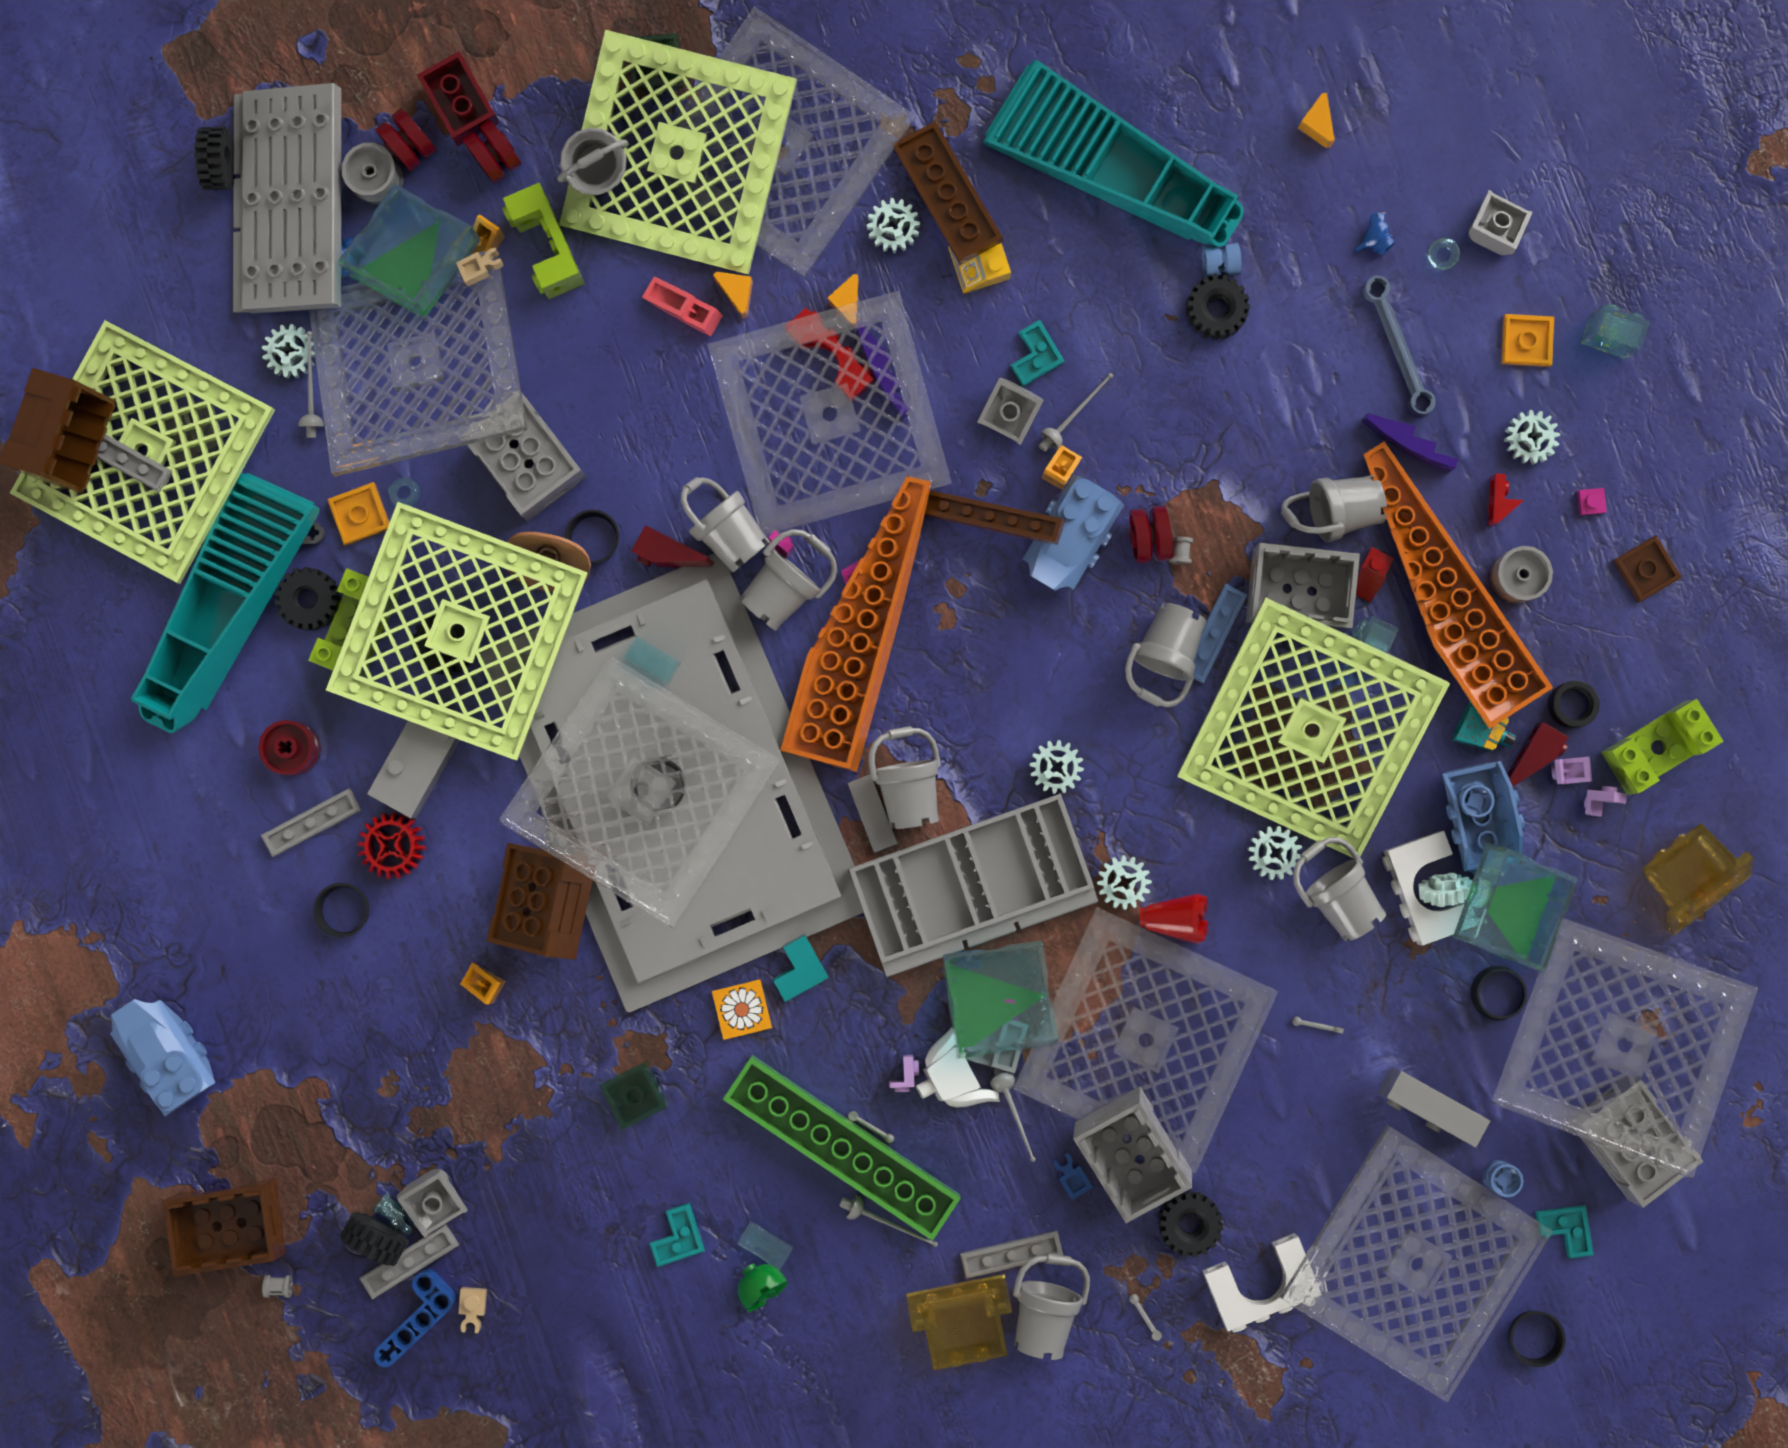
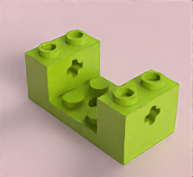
M540 182L504 197L503 200L506 206L502 207L512 228L516 226L521 233L542 224L548 238H553L549 240V243L556 256L532 266L535 274L531 276L540 294L545 293L548 299H551L584 285L585 283Z
M346 568L337 592L343 594L338 606L339 608L335 613L325 640L317 638L308 661L334 670L368 581V576ZM400 592L394 594L396 600ZM391 598L384 613L394 608ZM382 621L379 625L376 636L382 634L385 630ZM373 645L366 660L372 658L375 654ZM363 669L360 676L365 678L366 673Z
M1692 699L1670 709L1605 749L1601 754L1626 794H1639L1660 781L1658 777L1694 755L1706 753L1724 741L1699 701ZM1656 740L1663 745V751L1659 755L1653 753L1651 749L1652 743Z

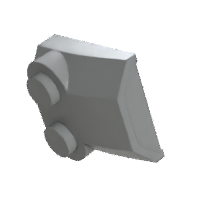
M1488 190L1473 223L1468 229L1469 237L1475 243L1499 255L1513 254L1533 212Z
M1000 377L977 423L988 426L1021 445L1044 400L1025 388Z
M433 1169L409 1183L397 1194V1200L424 1238L463 1212H467L466 1206L449 1182L447 1173L441 1169Z

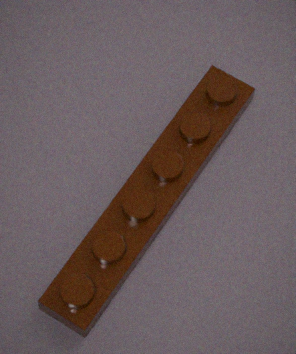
M932 490L929 491L924 516L1055 545H1058L1065 523L1062 518Z

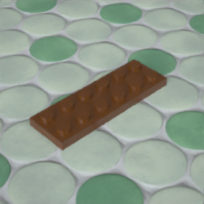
M936 121L892 144L895 153L960 265L1004 242L1000 231Z

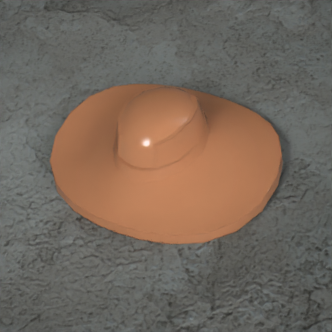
M520 532L514 534L507 541V543L588 572L585 582L589 578L591 568L589 555L580 545L571 540L540 532ZM507 570L510 573V575L516 574L512 571ZM523 576L529 587L539 583V581ZM547 585L549 591L553 592L555 587ZM543 586L537 588L538 590L545 591Z

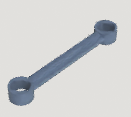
M1373 276L1365 283L1363 295L1366 300L1375 304L1411 395L1408 401L1410 412L1415 416H1425L1434 409L1435 397L1430 391L1424 390L1387 297L1390 292L1388 280L1383 276ZM1373 282H1380L1384 286L1385 291L1381 294V297H1374L1369 293ZM1419 395H1424L1429 399L1430 406L1426 408V411H1419L1414 406Z

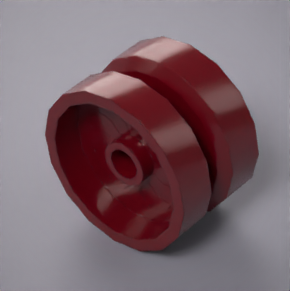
M400 108L391 115L392 121L399 129L397 132L386 122L379 125L375 131L398 162L400 161L409 172H412L420 165V160L412 151L413 149H416L425 158H429L437 149L412 118Z
M488 119L479 126L480 133L486 142L483 143L477 134L473 132L461 140L495 185L504 178V171L498 164L499 161L512 172L520 167L522 163L503 132L499 131L494 123Z
M1166 506L1152 507L1149 512V520L1143 508L1130 510L1129 534L1136 563H1149L1151 561L1152 546L1155 557L1159 561L1172 559V532Z
M282 720L274 722L265 729L260 737L258 750L260 759L268 769L278 774L297 776L305 774L314 768L320 758L321 744L318 735L306 724ZM290 744H292L290 746V748L292 749L291 752L288 751V747Z

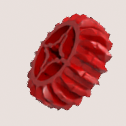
M392 812L389 820L387 813H382V822L378 817H373L372 821L375 826L369 823L365 824V828L369 832H360L359 835L365 838V842L359 841L357 845L364 846L365 850L359 851L358 855L367 856L362 861V864L367 865L371 863L368 869L369 872H374L378 868L377 877H382L386 871V879H392L393 873L397 879L402 878V870L406 875L411 874L409 865L415 869L419 867L418 863L414 860L415 858L418 860H423L424 858L423 855L418 854V850H426V846L419 845V841H424L425 836L417 837L416 834L422 829L421 827L412 829L415 824L414 819H410L406 823V815L402 814L398 819L397 813ZM389 825H396L401 828L399 832H396L391 837L380 831ZM406 834L410 839L409 854H407V851L403 848V841L406 838ZM375 837L381 846L377 854L378 857L375 856L373 849ZM394 839H396L394 847L397 851L388 850L390 846L386 840L394 842ZM392 855L403 860L401 864L394 867L383 864L384 860Z

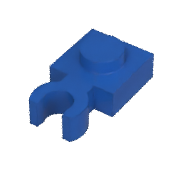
M1065 1152L1064 1155L1067 1158V1163L1060 1165L1056 1159H1053V1164L1056 1169L1063 1171L1064 1174L1058 1178L1071 1200L1093 1188L1080 1165L1072 1167V1157L1068 1152Z

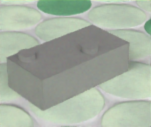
M408 721L367 794L407 817L416 819L460 740Z
M1393 1067L1390 1068L1377 1092L1387 1098V1104L1400 1111L1403 1107L1427 1121L1425 1126L1439 1133L1442 1129L1474 1147H1477L1490 1123V1120Z

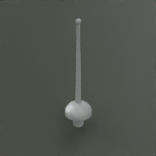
M308 331L306 333L308 336V414L300 418L298 426L306 427V438H316V427H324V422L319 416L314 415L311 358L312 333Z
M1112 373L1108 374V377L1056 430L1045 428L1040 432L1044 440L1038 446L1042 451L1046 452L1050 447L1055 449L1061 447L1062 437L1060 433L1102 386L1113 377Z
M995 1069L993 1071L995 1077L990 1081L991 1088L999 1093L1004 1092L1031 1157L1030 1161L1035 1162L1036 1159L1033 1157L1009 1092L1015 1083V1078L1012 1073H1004L1002 1070Z
M855 1195L852 1201L842 1197L839 1203V1207L847 1210V1219L853 1220L863 1214L928 1242L934 1247L938 1246L936 1241L933 1242L863 1209V1199L858 1195Z

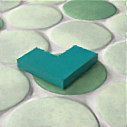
M1041 320L1019 331L1018 334L1030 354L1011 364L1010 368L1021 387H1024L1064 364L1065 361Z
M805 934L783 945L794 967L773 978V981L786 1002L829 977Z
M690 1202L666 1210L665 1212L673 1235L649 1243L657 1267L705 1251Z
M1585 1204L1535 1211L1538 1236L1563 1234L1568 1259L1594 1255Z

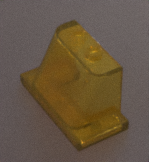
M1702 823L1686 835H1679L1673 841L1671 847L1667 850L1661 849L1653 857L1654 860L1642 868L1645 877L1670 908L1667 912V929L1673 935H1676L1752 876L1754 858L1747 851L1736 858Z
M1005 1274L906 1294L912 1332L925 1330L933 1370L958 1367L964 1364L1008 1356L1000 1315L1012 1313Z

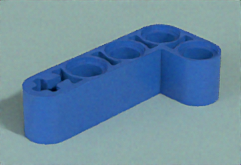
M425 1269L413 1279L412 1288L424 1304L377 1347L374 1352V1360L379 1366H391L454 1306L456 1294L434 1270ZM421 1277L430 1279V1288H424L421 1285ZM438 1295L447 1297L448 1306L439 1305L437 1301ZM419 1313H426L430 1317V1323H422L419 1320ZM402 1330L410 1332L411 1341H404L401 1338L400 1333ZM394 1344L397 1348L390 1356L385 1357V1351Z

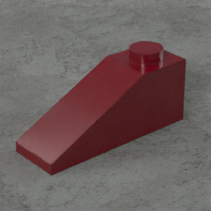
M646 525L631 552L638 556L637 561L647 567H650L651 563L657 567H712L715 563L707 556Z
M1544 722L1536 723L1507 773L1512 786L1526 779L1557 757H1561L1568 747L1566 741L1569 737Z

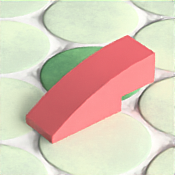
M655 276L642 296L644 300L710 337L723 317L716 308Z

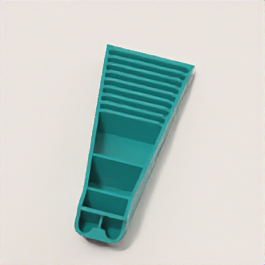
M1033 59L1031 64L1026 66L985 133L986 138L983 144L1189 241L1193 239L1202 244L1222 247L1228 242L1243 217V206L1237 200L1239 197L1237 194L1207 178L1036 59Z
M240 474L207 535L146 672L131 697V701L138 704L139 713L145 721L166 732L175 733L190 724L196 718L201 708L207 710L319 514V507L315 506L314 502L252 474Z

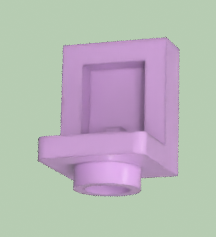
M1590 757L1555 760V765H1552V777L1554 780H1557V785L1592 781Z
M1602 786V791L1587 790V796L1584 800L1585 814L1601 817L1603 802L1626 804L1627 794L1617 792V787Z
M903 1055L904 1080L889 1081V1088H895V1092H908L910 1087H915L914 1076L919 1075L918 1060L913 1061V1055Z

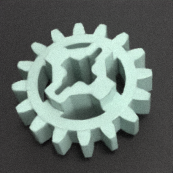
M891 198L890 204H886L882 200L881 208L873 207L875 215H868V220L872 222L867 224V230H872L869 234V239L876 238L875 246L878 247L882 244L884 252L889 247L892 248L893 253H896L897 247L905 251V244L913 245L914 240L912 237L919 236V232L915 229L920 227V222L914 221L918 218V213H911V204L904 207L903 199L898 204H895L894 198ZM893 211H899V212H901V213H903V214L900 215V214L894 213ZM883 215L884 221L877 227V222ZM893 222L897 225V229L894 230L893 227H889V223ZM910 224V229L904 237L903 230ZM885 237L892 238L894 241L887 240Z
M290 324L289 330L284 325H280V332L272 329L271 332L274 336L272 338L265 337L269 344L268 346H262V349L268 353L262 356L263 359L270 361L267 367L270 370L275 369L274 373L278 376L283 373L286 379L290 378L291 373L296 378H299L300 371L307 374L308 336L305 334V329L300 327L296 331V326ZM297 338L303 341L305 348L298 345L299 341ZM311 342V358L318 356L317 353L312 351V349L317 347V344ZM291 347L295 350L294 352H289V355L284 353L290 351ZM275 355L281 357L282 366L276 361Z
M1529 410L1526 416L1521 412L1517 415L1518 420L1513 418L1510 421L1513 427L1505 429V432L1510 434V436L1506 437L1504 442H1510L1511 444L1507 451L1514 450L1513 458L1516 459L1521 456V463L1523 464L1529 459L1532 465L1536 464L1538 459L1544 462L1547 460L1546 455L1552 456L1555 453L1552 448L1559 446V443L1554 441V439L1559 437L1560 433L1553 430L1558 425L1557 423L1552 425L1549 423L1551 416L1545 419L1542 418L1543 411H1539L1534 415L1533 410ZM1523 423H1525V425L1523 426L1524 431L1517 433L1519 427ZM1530 433H1531V436H1533V437L1536 436V440H1535V441H1533L1532 438H1528V435H1529ZM1547 441L1545 448L1539 452L1541 449L1540 444Z
M1061 740L1057 741L1056 746H1053L1051 741H1048L1046 749L1041 745L1038 747L1041 752L1040 754L1033 753L1032 757L1036 759V762L1030 763L1029 766L1035 768V771L1030 775L1038 777L1035 785L1044 784L1042 791L1045 792L1050 787L1052 788V794H1056L1057 788H1060L1062 793H1066L1065 786L1068 785L1073 789L1075 786L1072 781L1081 780L1077 772L1084 771V768L1078 767V763L1083 761V759L1075 757L1078 752L1077 749L1072 752L1069 750L1070 743L1062 747ZM1050 751H1062L1066 754L1062 757H1055ZM1043 758L1046 762V770L1041 774L1040 762ZM1051 761L1062 763L1060 767L1061 773L1057 771L1053 773L1050 770L1053 767ZM1072 761L1073 771L1070 776L1067 772V765ZM1055 777L1059 778L1063 783L1053 784L1047 780Z
M1269 826L1266 827L1265 834L1261 830L1257 831L1258 839H1250L1254 843V847L1247 848L1248 851L1253 852V856H1250L1248 861H1255L1252 867L1253 870L1261 869L1259 876L1263 877L1268 873V878L1273 880L1275 874H1277L1279 879H1284V872L1288 875L1293 874L1290 868H1295L1296 859L1301 858L1300 854H1297V850L1301 849L1302 845H1295L1294 842L1298 839L1297 836L1289 837L1291 830L1286 829L1281 833V826H1276L1273 832ZM1278 836L1284 840L1280 843H1275L1270 837ZM1260 845L1263 846V855L1259 857ZM1271 847L1273 849L1279 848L1280 851L1277 853L1279 860L1276 857H1270L1272 853ZM1290 849L1291 856L1288 862V860L1286 859L1287 850ZM1275 863L1280 869L1272 870L1267 868L1266 865Z
M1121 855L1119 862L1115 857L1111 858L1112 865L1104 863L1103 866L1106 871L1098 872L1103 877L1102 880L1097 881L1098 885H1103V889L1099 891V894L1107 895L1104 900L1106 903L1113 900L1114 908H1117L1119 903H1122L1124 910L1127 909L1128 903L1133 908L1137 907L1136 900L1144 902L1145 899L1142 894L1150 893V890L1145 888L1146 884L1152 883L1151 880L1145 879V876L1150 873L1149 870H1141L1144 865L1143 862L1137 865L1134 864L1135 857H1131L1129 862L1126 861L1125 855ZM1122 866L1132 867L1136 872L1132 874L1127 873ZM1113 870L1115 874L1112 883L1108 884L1109 874ZM1121 876L1124 878L1134 877V879L1127 883V889L1123 886L1114 887L1121 881ZM1140 881V888L1135 894L1133 891L1135 883ZM1116 891L1122 892L1126 899H1119L1112 893Z
M1456 873L1433 875L1429 877V880H1422V883L1419 884L1420 900H1424V903L1431 902V905L1438 907L1459 905L1464 903V900H1471V896H1474L1472 893L1474 891L1473 880H1469V877L1462 878L1460 874L1457 875Z

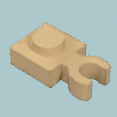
M496 248L489 249L483 257L477 252L456 262L467 287L489 277V269H500L504 266L500 258L492 261L494 257L499 255Z
M462 1287L460 1289L459 1314L466 1315V1318L461 1323L462 1332H466L467 1323L475 1325V1333L480 1331L481 1321L478 1315H485L487 1289Z

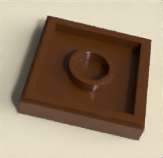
M1657 535L1612 561L1637 603L1682 578Z

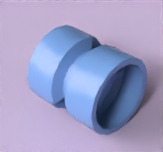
M1225 244L1222 248L1203 246L1202 265L1204 276L1211 278L1212 275L1218 274V277H1220L1221 273L1227 276L1241 275L1242 261L1239 244Z
M1467 783L1461 785L1455 792L1460 812L1464 815L1483 817L1490 813L1494 807L1495 799L1493 793L1484 785Z
M1492 1161L1487 1164L1483 1171L1482 1177L1486 1187L1500 1196H1515L1523 1187L1524 1180L1520 1170L1505 1161Z

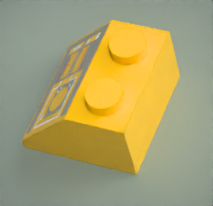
M1002 243L961 265L950 247H948L963 294L1010 279L1011 270Z

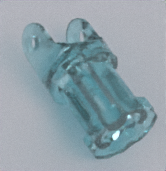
M386 1193L373 1211L376 1213L380 1212L391 1221L390 1224L405 1235H410L412 1230L404 1220L415 1225L404 1208L390 1198L391 1195Z

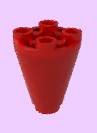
M1193 894L1141 907L1140 927H1146L1149 931L1200 944L1205 942V935H1208V920H1204L1205 911L1208 909V897L1202 896V894Z

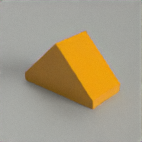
M1322 93L1303 118L1298 129L1323 147L1330 148L1335 139L1327 93Z
M479 214L476 217L463 254L468 257L479 252L481 257H483L489 249H497L505 235L499 227Z
M723 272L714 273L713 276L716 283L742 318L745 319L748 316L753 285L752 277Z
M853 274L828 297V304L854 329L857 327L858 274Z
M1061 445L1044 470L1041 478L1063 490L1082 457Z
M472 962L460 985L483 1003L489 1005L495 1002L506 981Z

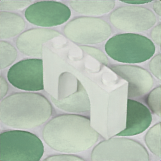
M1437 831L1383 851L1385 857H1382V861L1386 871H1390L1392 874L1391 886L1396 895L1399 894L1402 904L1399 905L1403 917L1409 920L1411 927L1408 928L1413 942H1417L1418 945H1426L1479 925L1470 901H1464V903L1459 905H1452L1441 910L1432 911L1422 906L1415 897L1413 882L1419 869L1430 862L1453 854L1444 831Z
M1295 1233L1271 1242L1281 1265L1283 1278L1278 1291L1268 1299L1257 1301L1244 1297L1239 1292L1230 1268L1225 1261L1202 1270L1227 1331L1239 1332L1244 1330L1248 1323L1256 1321V1323L1264 1322L1270 1318V1314L1278 1311L1279 1313L1288 1312L1293 1309V1305L1300 1302L1303 1304L1313 1302L1317 1299L1316 1296L1321 1294L1302 1244Z

